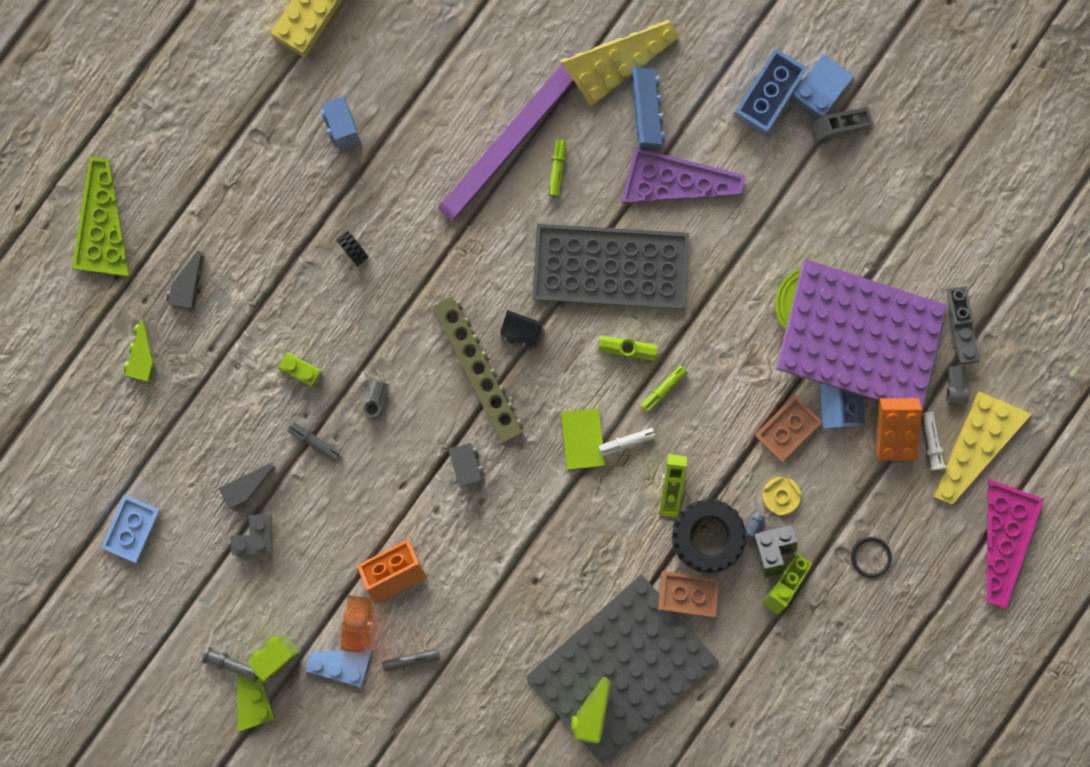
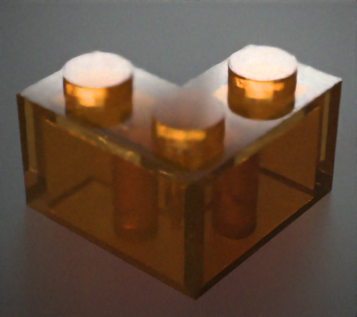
M348 596L342 621L341 650L364 653L365 646H369L371 634H367V632L370 633L371 629L369 618H373L375 608L371 606L372 598Z

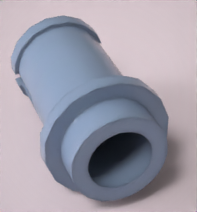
M756 512L754 515H751L753 518L746 529L747 534L752 537L758 533L762 523L765 524L764 520L766 518Z

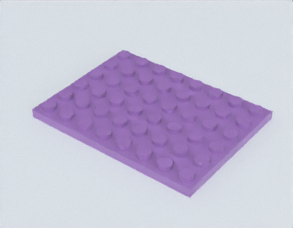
M805 259L802 262L776 370L878 402L880 398H918L923 410L947 305Z

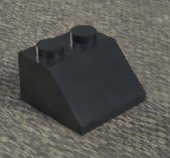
M507 310L500 336L503 337V341L512 344L516 341L521 343V347L531 350L532 347L537 348L544 323Z

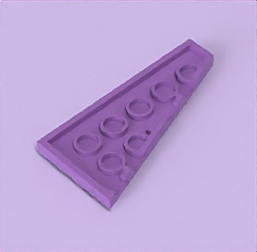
M635 147L621 203L741 195L746 176Z

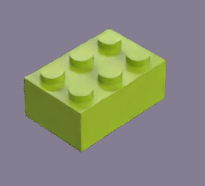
M286 635L273 636L265 643L266 648L258 649L249 657L251 661L247 664L262 681L272 678L295 658L300 651Z

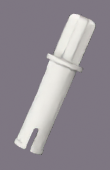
M649 428L620 439L615 438L614 441L600 445L599 451L602 456L617 451L622 452L626 448L654 440L656 436L655 433L652 434L654 432L653 428Z

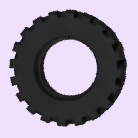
M704 499L688 505L679 513L673 524L672 545L678 558L687 567L703 573H718L734 565L739 557L742 556L747 542V530L744 527L743 519L735 508L733 509L729 504L719 500ZM704 518H714L720 521L727 532L725 546L721 551L712 555L699 552L691 541L692 528L699 520Z

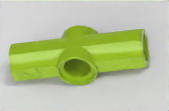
M600 336L598 352L619 355L625 358L631 357L655 361L657 345L631 339ZM630 344L633 347V351L625 353L622 346Z

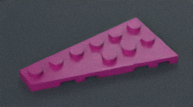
M988 479L986 602L1007 608L1044 499Z

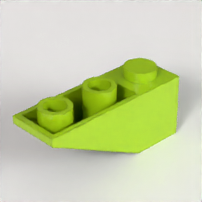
M140 320V323L135 326L134 335L136 337L134 343L132 342L130 345L129 353L131 355L129 361L125 363L124 372H126L125 376L151 383L156 362L147 323Z
M796 553L784 569V573L780 575L770 589L762 604L778 615L788 605L812 563Z

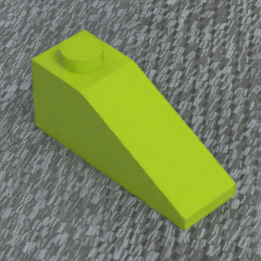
M672 454L667 456L659 515L677 518L679 514L687 469L686 456Z

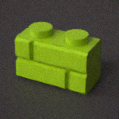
M288 352L278 367L280 371L313 389L323 373L320 369Z

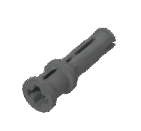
M207 647L203 653L202 663L204 664L210 663L219 670L225 668L253 681H257L259 678L252 674L255 672L250 666L229 658L227 653H218L212 647Z

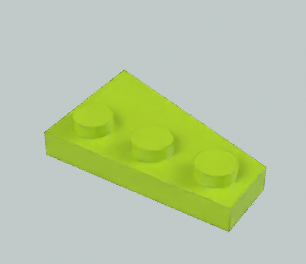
M237 674L238 732L275 719L263 681L260 678L257 681H253Z

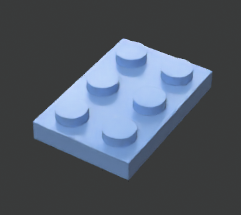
M124 494L101 548L137 563L161 510Z

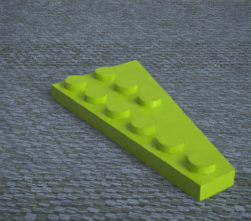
M89 156L72 269L130 277L110 160Z

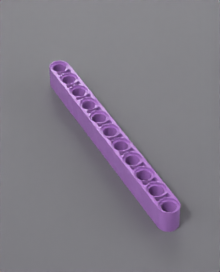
M563 65L555 71L441 203L438 209L450 220L454 221L572 86L574 81Z

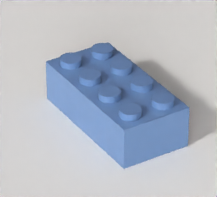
M775 48L736 109L733 117L766 136L805 74L807 67Z

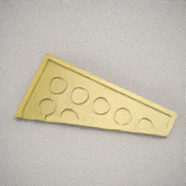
M664 21L648 27L644 31L635 32L625 38H619L594 47L593 50L578 53L576 56L562 59L560 62L588 104L593 106L631 76L633 67L641 68L680 37L670 21Z
M978 391L950 455L947 468L942 474L933 497L952 505L1032 414Z

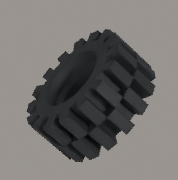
M346 231L336 239L357 267L369 258L349 231Z

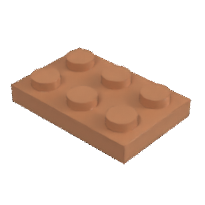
M794 395L754 436L782 463L823 421Z
M662 571L658 610L716 618L719 579Z

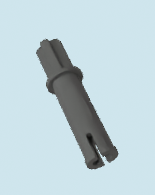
M295 422L291 423L287 431L300 439L302 444L306 443L333 462L339 457L341 451L313 435L311 430L307 431Z
M438 648L405 656L401 654L400 657L383 660L382 666L385 672L400 668L404 670L405 667L440 660Z

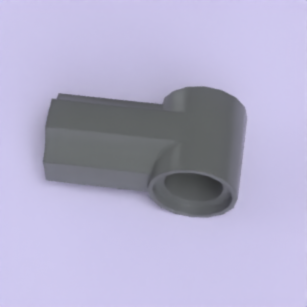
M948 367L949 387L946 393L947 403L968 404L969 389L966 387V367Z
M376 380L372 381L367 402L364 405L365 415L369 419L376 420L381 416L389 384ZM370 406L378 407L376 414L371 415L368 413Z

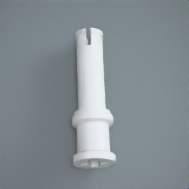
M934 412L923 413L922 418L928 443L926 454L929 456L931 464L929 469L930 471L946 469L947 465H944L942 454L944 449L939 444Z

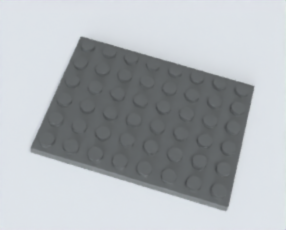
M642 574L526 676L529 682L570 729L572 717L577 716L578 710L603 677L608 678L609 687L599 743L581 740L602 765L610 760L719 662L676 613L658 610L659 593Z

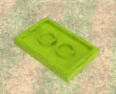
M599 408L561 412L567 470L605 466L604 456L599 451V446L603 444Z

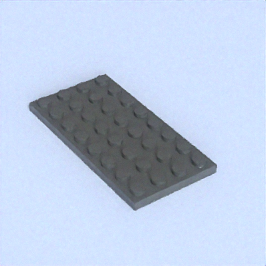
M537 224L532 300L685 309L689 233Z

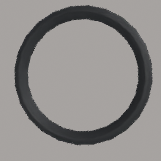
M865 537L859 540L852 549V565L862 576L870 578L881 576L890 567L892 561L891 550L883 540L877 537ZM876 541L886 549L888 555L887 564L880 572L866 573L857 566L855 553L862 543Z

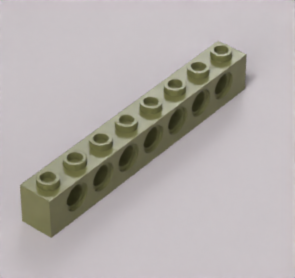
M452 296L432 306L501 443L504 444L523 434L521 429L524 426L519 418L515 419L512 413L515 409L511 401H506L504 395L507 393L503 385L497 384L495 378L498 376L493 367L489 368L486 362L489 358L485 350L480 351L478 347L480 341L476 333H471L469 327L472 325L468 317L463 318L460 312L463 310V307L459 300H454ZM449 315H458V321L456 323L448 322ZM465 331L467 333L466 339L458 340L456 338L457 333ZM474 348L476 354L473 357H467L465 355L466 349ZM476 365L484 366L485 370L482 374L474 372ZM485 382L493 383L491 391L483 390L482 386ZM498 398L502 401L500 408L495 409L491 406L493 399ZM504 415L511 418V422L507 426L500 423V418Z

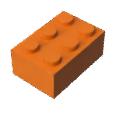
M918 398L879 399L875 445L879 461L917 460L922 407Z

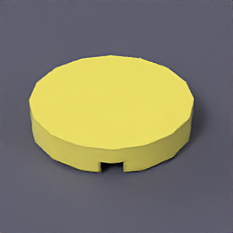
M777 477L765 485L762 493L763 502L771 513L787 515L794 512L799 506L801 491L792 479Z

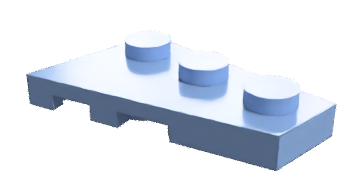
M372 649L310 652L305 671L362 687Z

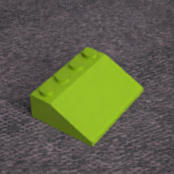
M603 677L578 710L577 716L572 717L571 731L574 733L575 739L599 743L609 687L607 677Z

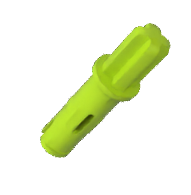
M556 140L554 157L551 158L553 164L548 195L553 197L560 196L564 162H566L567 142L565 140Z
M679 365L655 390H652V393L641 403V407L646 412H649L659 401H663V398L688 375V372Z

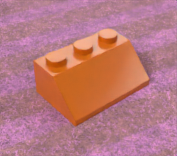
M409 539L357 565L365 588L375 605L427 578Z

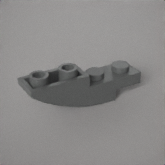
M966 286L947 289L949 319L954 348L957 350L960 365L979 363L980 357L973 329L974 320Z

